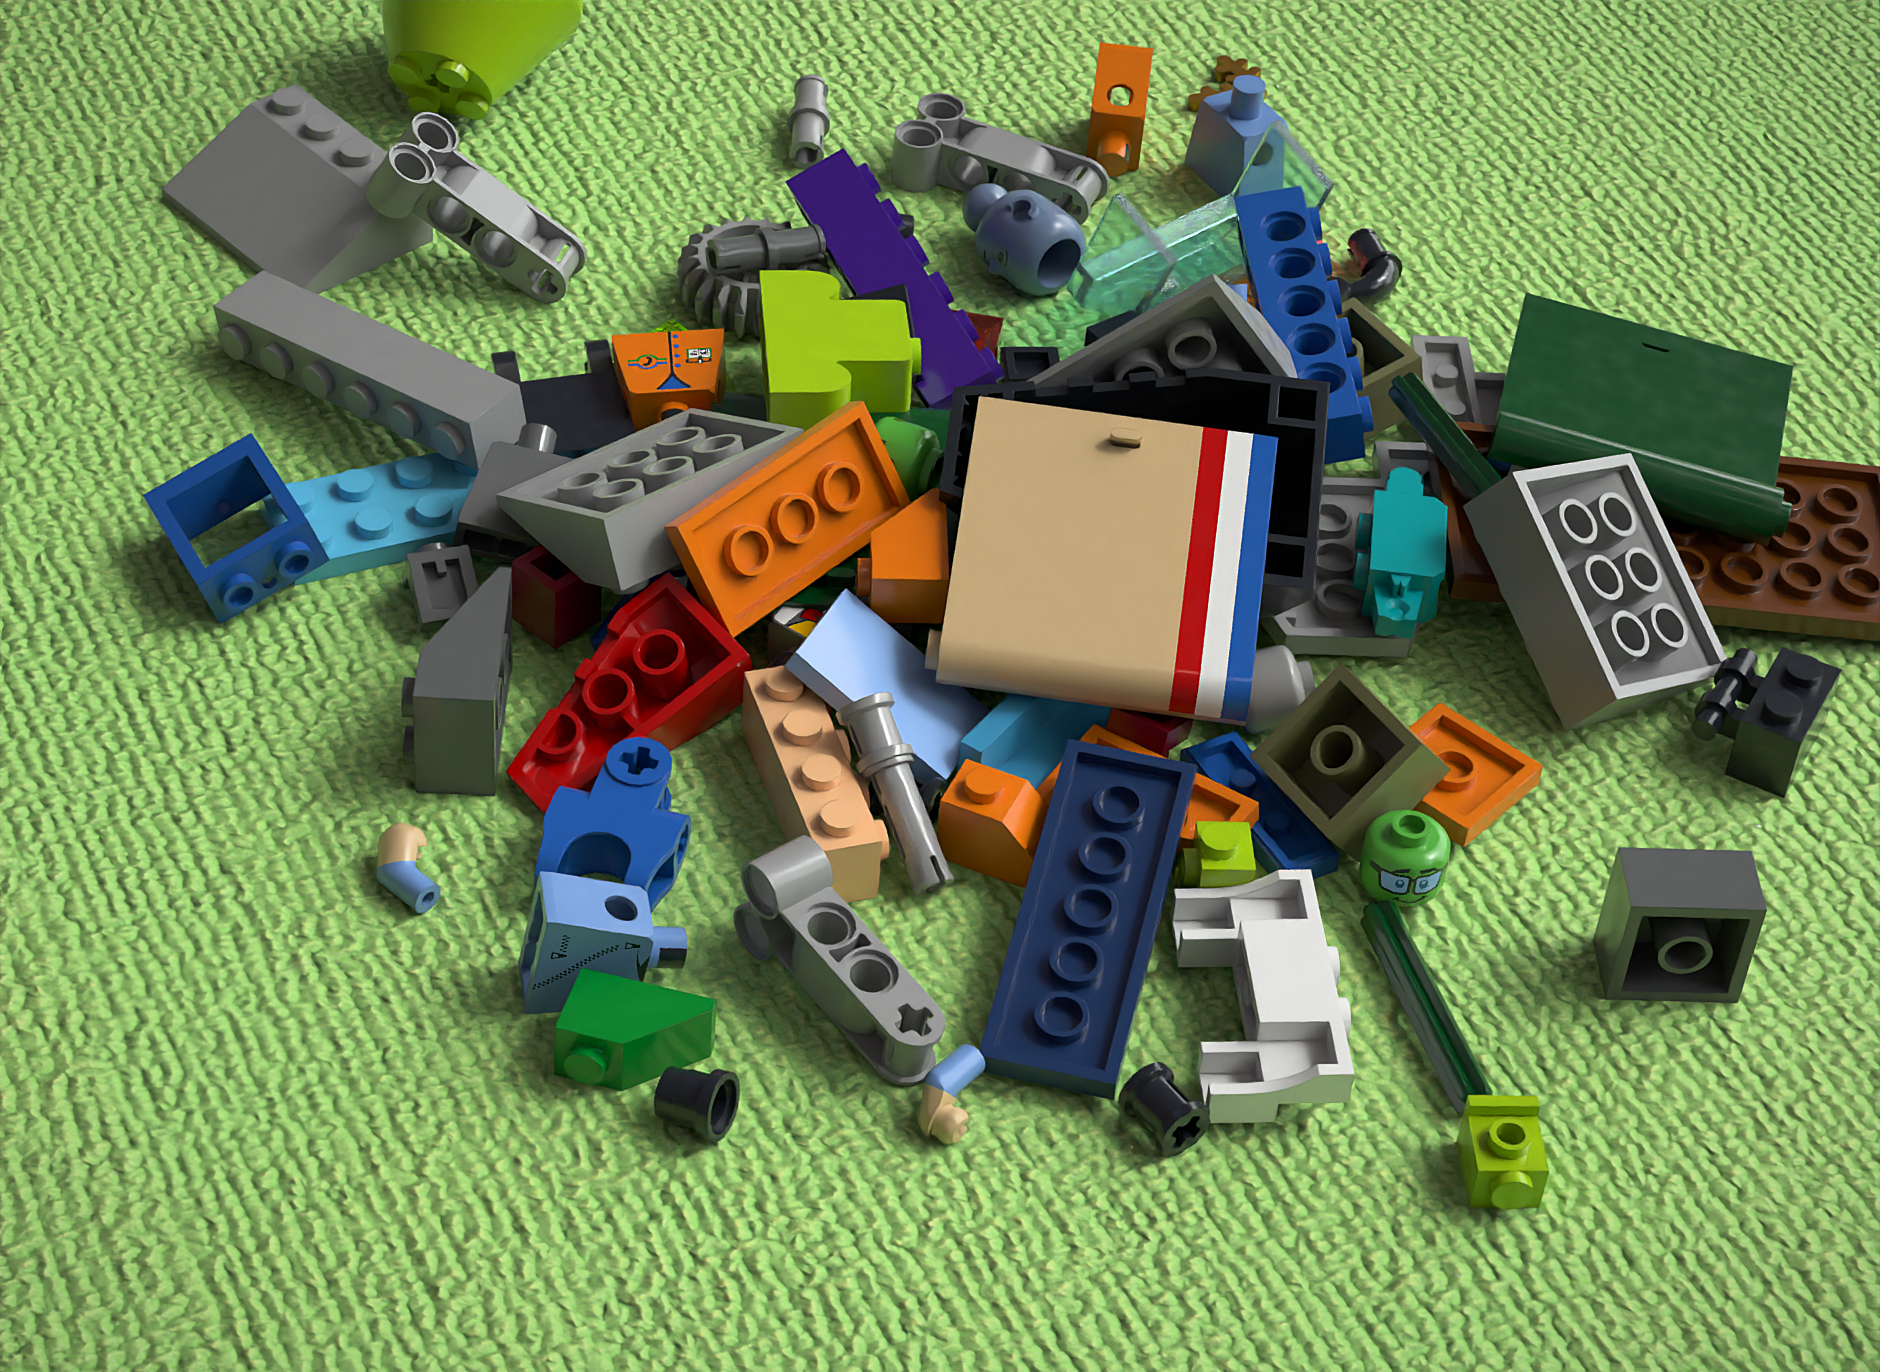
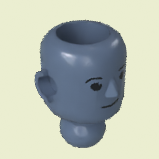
M986 183L974 187L967 194L962 206L963 219L967 226L976 232V251L983 262L988 265L987 269L990 274L1001 275L1017 289L1034 296L1053 294L1064 288L1076 276L1083 264L1086 253V239L1084 231L1071 215L1047 197L1031 190H1016L1007 193L1002 186Z

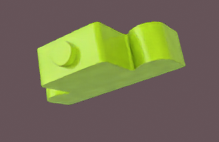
M759 270L758 324L767 422L802 428L805 432L848 402L864 401L869 413L906 412L910 410L912 374H920L921 341L920 338H910L906 306L903 301L840 300V283L838 279L830 274L810 270Z

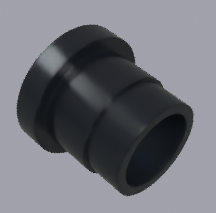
M670 1066L663 1072L656 1087L654 1096L655 1114L658 1118L695 1129L697 1135L702 1139L718 1142L726 1136L735 1119L740 1098L739 1079L734 1072L723 1069H715L711 1073H706L694 1069L687 1070Z

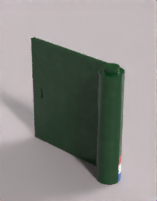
M1526 292L1486 460L1495 471L1509 475L1517 471L1631 453L1662 518L1767 546L1772 536L1783 537L1792 509V503L1783 501L1784 489L1776 487L1794 366Z

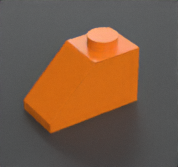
M932 488L871 532L869 558H857V596H868L869 608L886 623H944L950 578L946 504L939 501L940 488Z
M966 759L940 800L937 840L946 861L1026 889L1049 806L1028 780Z

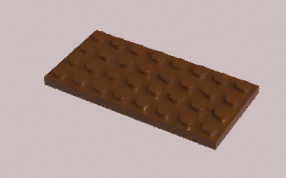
M1455 421L1486 459L1494 425ZM1425 442L1433 496L1448 507L1445 574L1449 598L1507 604L1500 593L1499 584L1482 547L1474 536L1473 527L1463 508L1472 499ZM1780 456L1776 487L1784 489L1783 501L1792 503V509L1783 537L1772 536L1767 546L1662 518L1711 625L1880 641V466ZM1497 472L1502 479L1508 476V474Z

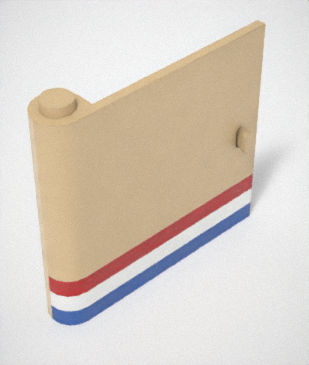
M979 396L943 630H930L925 668L937 670L936 683L1245 726L1252 688L1278 437Z

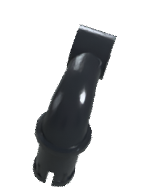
M1370 228L1357 230L1348 239L1347 244L1350 248L1347 251L1360 269V279L1349 283L1342 278L1334 276L1326 279L1327 281L1337 280L1342 303L1355 297L1366 307L1389 298L1397 285L1403 267L1398 256L1386 250L1374 230Z

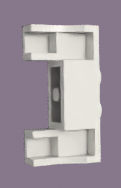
M1311 869L1277 870L1263 878L1231 887L1174 889L1170 922L1178 967L1232 966L1246 1041L1201 1042L1196 1071L1202 1103L1210 1111V1123L1275 1122L1279 1104L1349 1102L1355 1075L1347 1041L1351 1029L1350 1004L1347 997H1338L1336 987L1340 977L1339 954L1335 946L1327 947Z

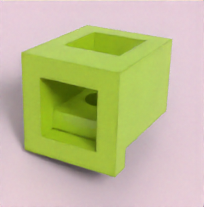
M1196 821L1192 848L1181 849L1179 868H1175V889L1231 887L1254 881L1256 866L1249 822Z
M1467 1096L1456 1142L1469 1207H1495L1506 1210L1540 1207L1549 1175V1166L1538 1120L1540 1109L1538 1096Z

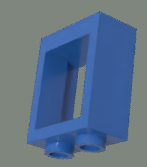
M252 433L143 495L220 624L330 561L309 521ZM271 494L287 521L205 568L189 541ZM273 576L270 582L263 583L266 578Z

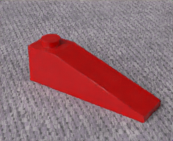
M669 572L661 576L616 612L606 627L608 634L590 660L584 658L573 674L575 682L556 708L547 711L506 770L510 780L543 815H545L556 790L560 786L591 792L605 762L607 753L618 742L634 737L650 738L660 742L670 752L709 730L743 703L744 672L753 671L750 655Z

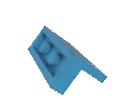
M1010 693L960 741L957 773L965 760L969 759L1026 779L1036 790L1062 761L1068 739L1079 741L1093 724L1106 728L1112 707Z

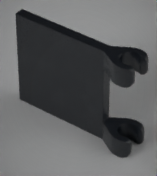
M607 339L584 342L587 361L584 364L585 374L522 382L514 351L491 353L494 374L520 386L526 423L542 424L556 432L557 440L553 454L577 459L636 433L614 370L610 345Z

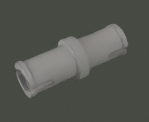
M811 74L800 77L795 83L794 106L789 111L787 123L789 132L792 134L789 157L790 159L794 158L793 164L802 169H808L824 159V137L829 132L831 120L829 111L826 109L829 87L828 85L824 86L825 80Z

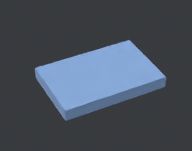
M846 588L833 601L784 665L836 711L863 697L881 692H890L895 702L890 710L903 743L911 744L915 753L913 757L914 763L910 766L913 775L928 781L935 777L947 780L958 763L960 741L991 712L962 686L936 683L937 670L925 668L926 656Z

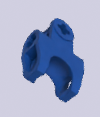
M634 737L624 739L613 745L607 753L605 762L591 792L560 786L556 790L544 815L542 843L534 873L535 889L540 871L578 877L591 873H606L620 878L626 885L638 886L646 891L652 914L659 902L674 886L687 852L691 833V817L686 814L670 811L671 794L667 784L671 777L672 757L664 745L650 738Z

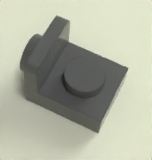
M438 542L421 546L414 553L406 554L402 581L404 589H410L419 631L421 633L440 630L479 589L469 546L450 547L447 543Z

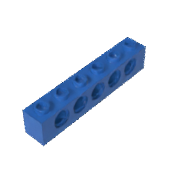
M1302 185L1234 197L1238 241L1255 309L1262 314L1290 351L1298 378L1330 382L1324 464L1365 458L1364 433L1374 431L1372 410L1368 395L1357 396V392L1363 391L1358 357L1347 358L1346 353L1353 352L1351 332L1347 317L1340 319L1336 317V315L1342 314V301L1337 280L1327 281L1326 279L1332 277V264L1327 242L1321 244L1316 242L1323 240L1318 207L1307 208Z

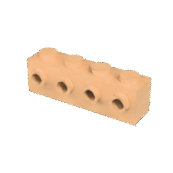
M785 666L744 672L741 729L786 841L789 842L798 836L806 835L819 844L831 865L833 873L832 888L846 903L877 898L881 860L889 857L888 834L885 824L881 819L873 820L869 810L870 797L867 783L864 777H861L859 774L854 775L850 766L851 754L848 738L843 729L835 730L832 723V707Z

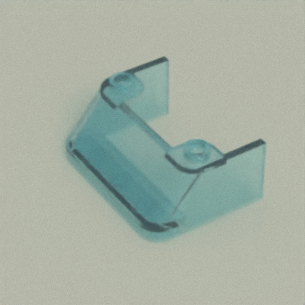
M1277 120L1268 127L1232 193L1156 229H1152L1122 192L1114 195L1067 284V291L1081 308L1112 317L1133 310L1140 316L1212 273L1225 284H1232L1247 276L1238 241L1234 197L1302 185L1307 208L1317 206L1320 211L1334 184L1281 121Z

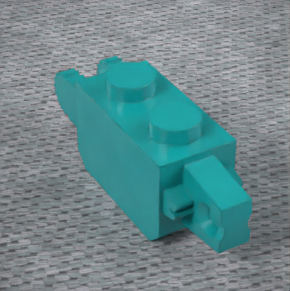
M1399 466L1397 469L1393 468L1392 471H1389L1385 491H1374L1370 514L1359 512L1354 549L1365 550V553H1356L1352 589L1363 590L1361 615L1372 617L1375 634L1383 636L1397 635L1400 638L1412 639L1416 623L1423 624L1436 616L1438 589L1440 581L1444 579L1446 566L1448 507L1435 497L1423 496L1424 480H1422V475H1419V471H1414L1413 468L1409 469L1406 466L1404 468Z

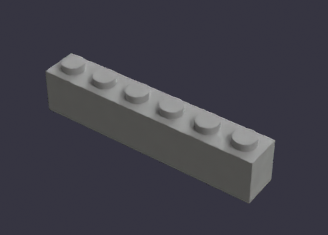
M262 270L213 305L219 328V342L225 353L232 358L253 365L277 379L285 380L310 392L317 398L332 402L353 412L360 418L368 419L396 432L405 439H411L440 453L447 459L456 460L477 471L480 470L493 442L501 441L515 444L519 440L522 426L527 424L520 386L267 271Z

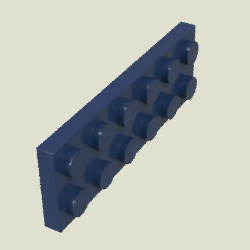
M1068 739L979 1051L985 1061L984 1073L1110 1100L1115 1099L1196 781V764Z

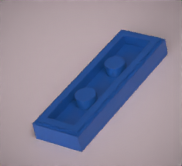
M1236 731L1181 749L1179 761L1196 764L1198 774L1259 802V820L1250 831L1254 857L1268 874L1277 870L1311 869L1314 880L1337 871L1340 859L1339 852L1316 825L1249 756L1253 751Z

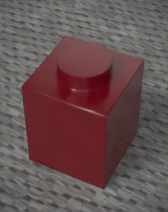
M542 544L512 561V619L556 650L601 621L602 586L584 582Z

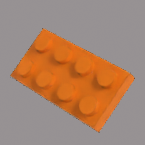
M864 401L848 402L665 525L664 528L703 607L734 638L870 543L871 532L910 505L911 501Z

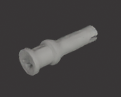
M890 692L876 693L842 707L837 711L836 717L840 725H846L849 729L860 761L856 764L858 774L864 777L865 781H872L913 887L912 891L915 896H920L926 893V889H928L929 893L951 884L955 879L949 870L929 815L914 781L910 766L914 763L913 757L915 753L911 744H906L902 741L890 710L895 704L892 694Z

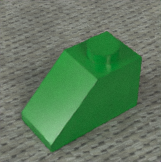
M581 968L554 1028V1075L574 1079L582 1084L598 1085L624 1091L660 1077L670 1066L683 1068L709 1058L715 1045L716 999Z

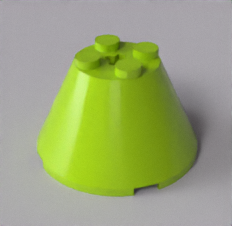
M380 0L388 64L387 72L397 87L409 96L407 104L414 111L435 114L440 111L453 115H463L473 120H481L485 118L488 108L572 37L582 17L583 0Z

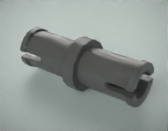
M812 224L808 227L773 231L770 227H761L755 229L753 235L718 240L709 239L707 241L708 247L705 249L708 269L716 277L726 273L753 269L777 270L780 265L822 261L824 259L823 254L826 253V242L821 227L817 224Z

